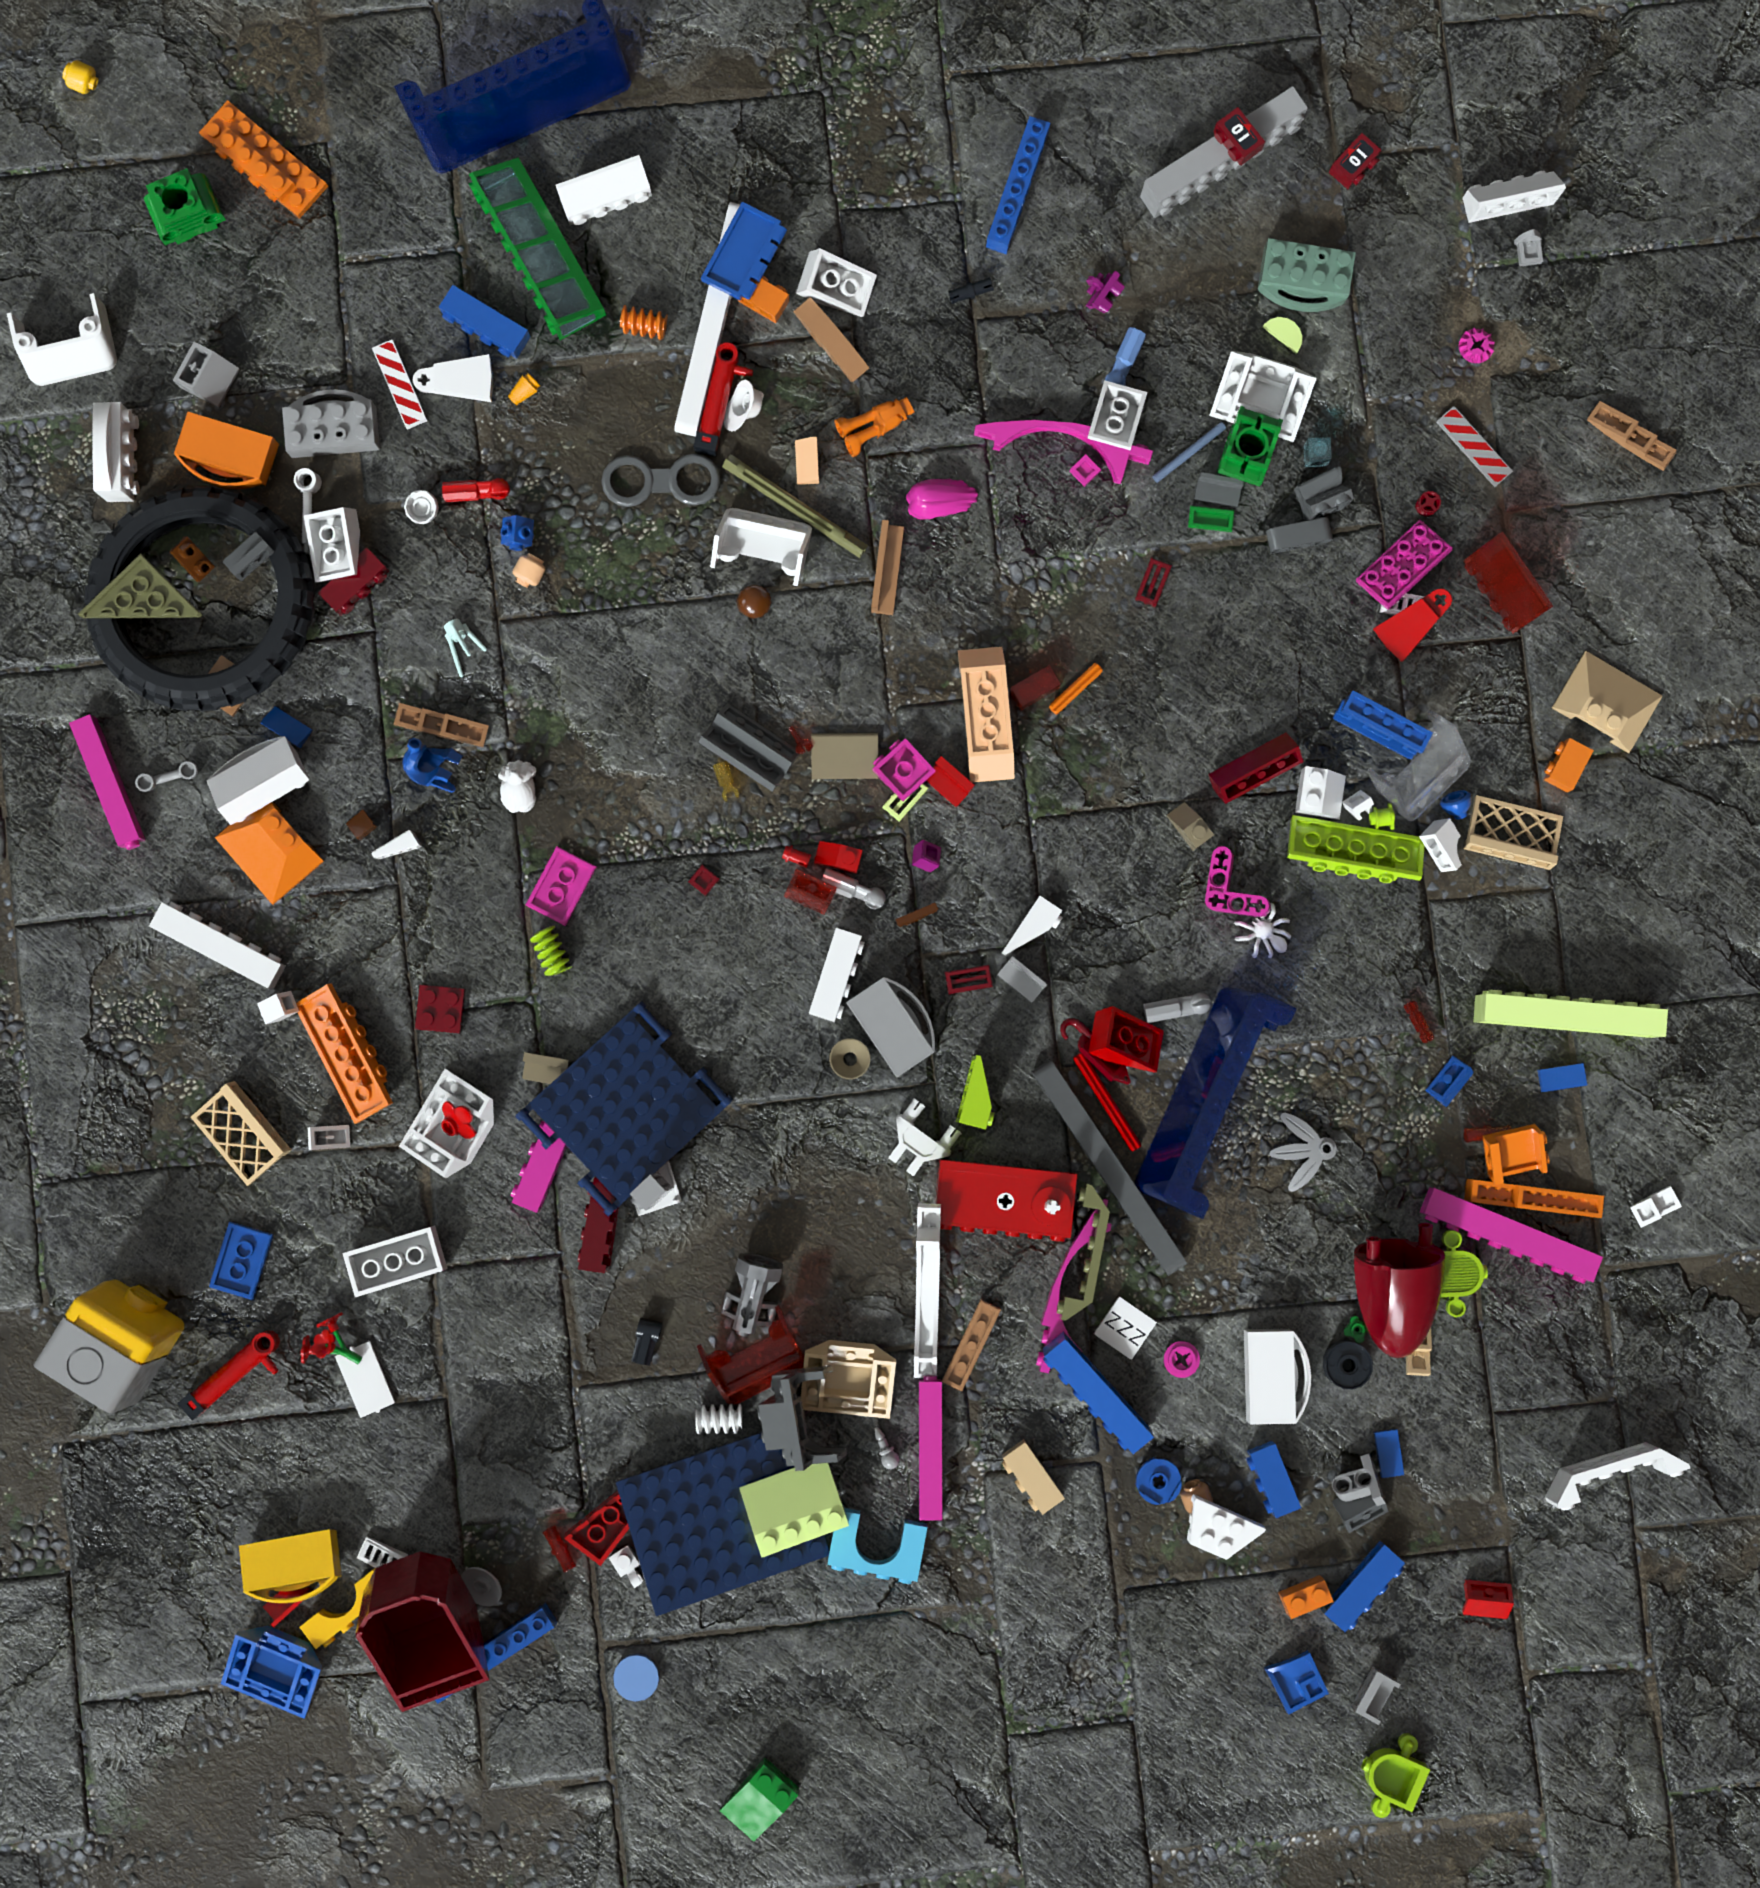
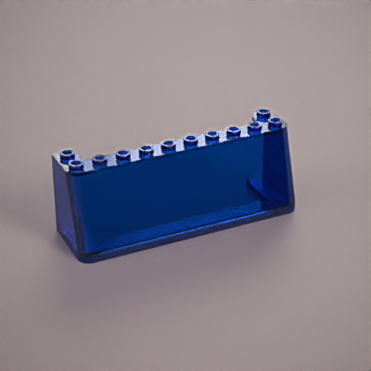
M585 0L583 2L582 11L587 23L425 97L417 83L413 81H405L394 86L435 172L447 173L629 89L631 86L630 73L613 22L602 0Z
M1225 987L1217 993L1135 1177L1134 1184L1139 1192L1191 1216L1204 1219L1209 1208V1201L1204 1194L1193 1190L1192 1186L1263 1027L1275 1032L1278 1025L1283 1026L1291 1022L1297 1008L1267 994Z

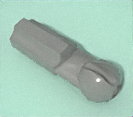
M826 868L819 885L847 898L855 897L863 900L866 906L871 909L881 908L886 899L885 893L880 888H867L860 885L858 880L830 868Z
M1198 992L1189 996L1143 1004L1145 1019L1147 1023L1188 1015L1205 1014L1210 1010L1211 999L1207 994Z

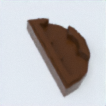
M932 903L899 917L895 921L898 927L901 928L904 925L907 926L930 914H934L937 912L938 907L936 903Z

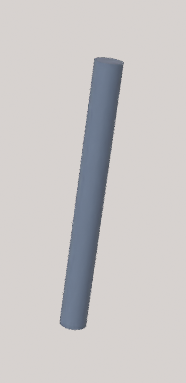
M1222 422L1217 424L1152 476L1156 483L1161 481L1223 432L1226 426Z

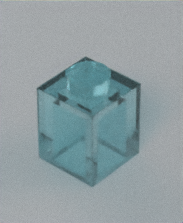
M1331 437L1308 438L1304 444L1305 467L1327 466L1332 459Z

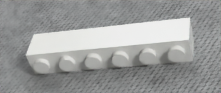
M172 901L170 904H160L149 927L266 988L274 989L286 965L280 963L282 960L280 957L269 953L268 956L261 953L262 948L255 944L249 943L247 946L241 942V937L231 932L229 935L221 932L222 927L212 922L209 925L201 922L203 917L193 912H190L189 915L182 912L183 907Z

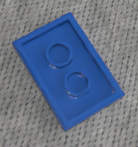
M232 1221L229 1222L209 1287L254 1300L274 1234Z

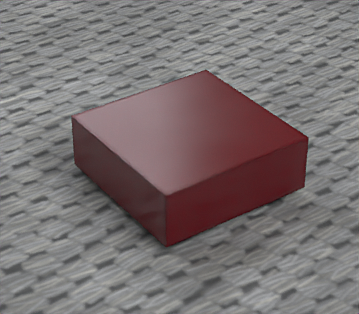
M701 865L688 882L703 895L707 896L720 879L705 866Z

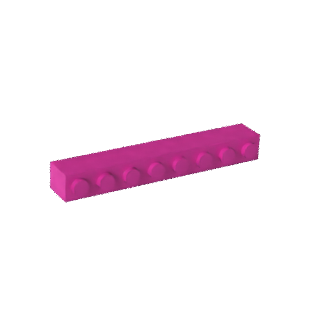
M1429 1187L1420 1209V1213L1425 1214L1424 1219L1437 1224L1440 1220L1447 1223L1446 1228L1459 1232V1229L1468 1232L1467 1237L1477 1241L1480 1238L1488 1240L1487 1245L1497 1249H1501L1502 1246L1510 1249L1509 1254L1522 1258V1255L1530 1257L1529 1262L1541 1267L1545 1263L1552 1266L1551 1271L1560 1275H1564L1565 1272L1573 1275L1572 1280L1585 1284L1586 1281L1594 1282L1603 1259L1602 1256L1436 1188Z

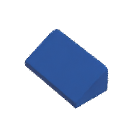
M275 706L260 722L281 737L285 736L289 742L299 748H302L313 731Z
M1452 1056L1425 1091L1447 1107L1473 1075V1070L1470 1066Z

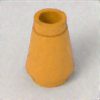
M529 373L525 376L522 375L508 397L515 405H518L538 392L537 389L540 387V384Z

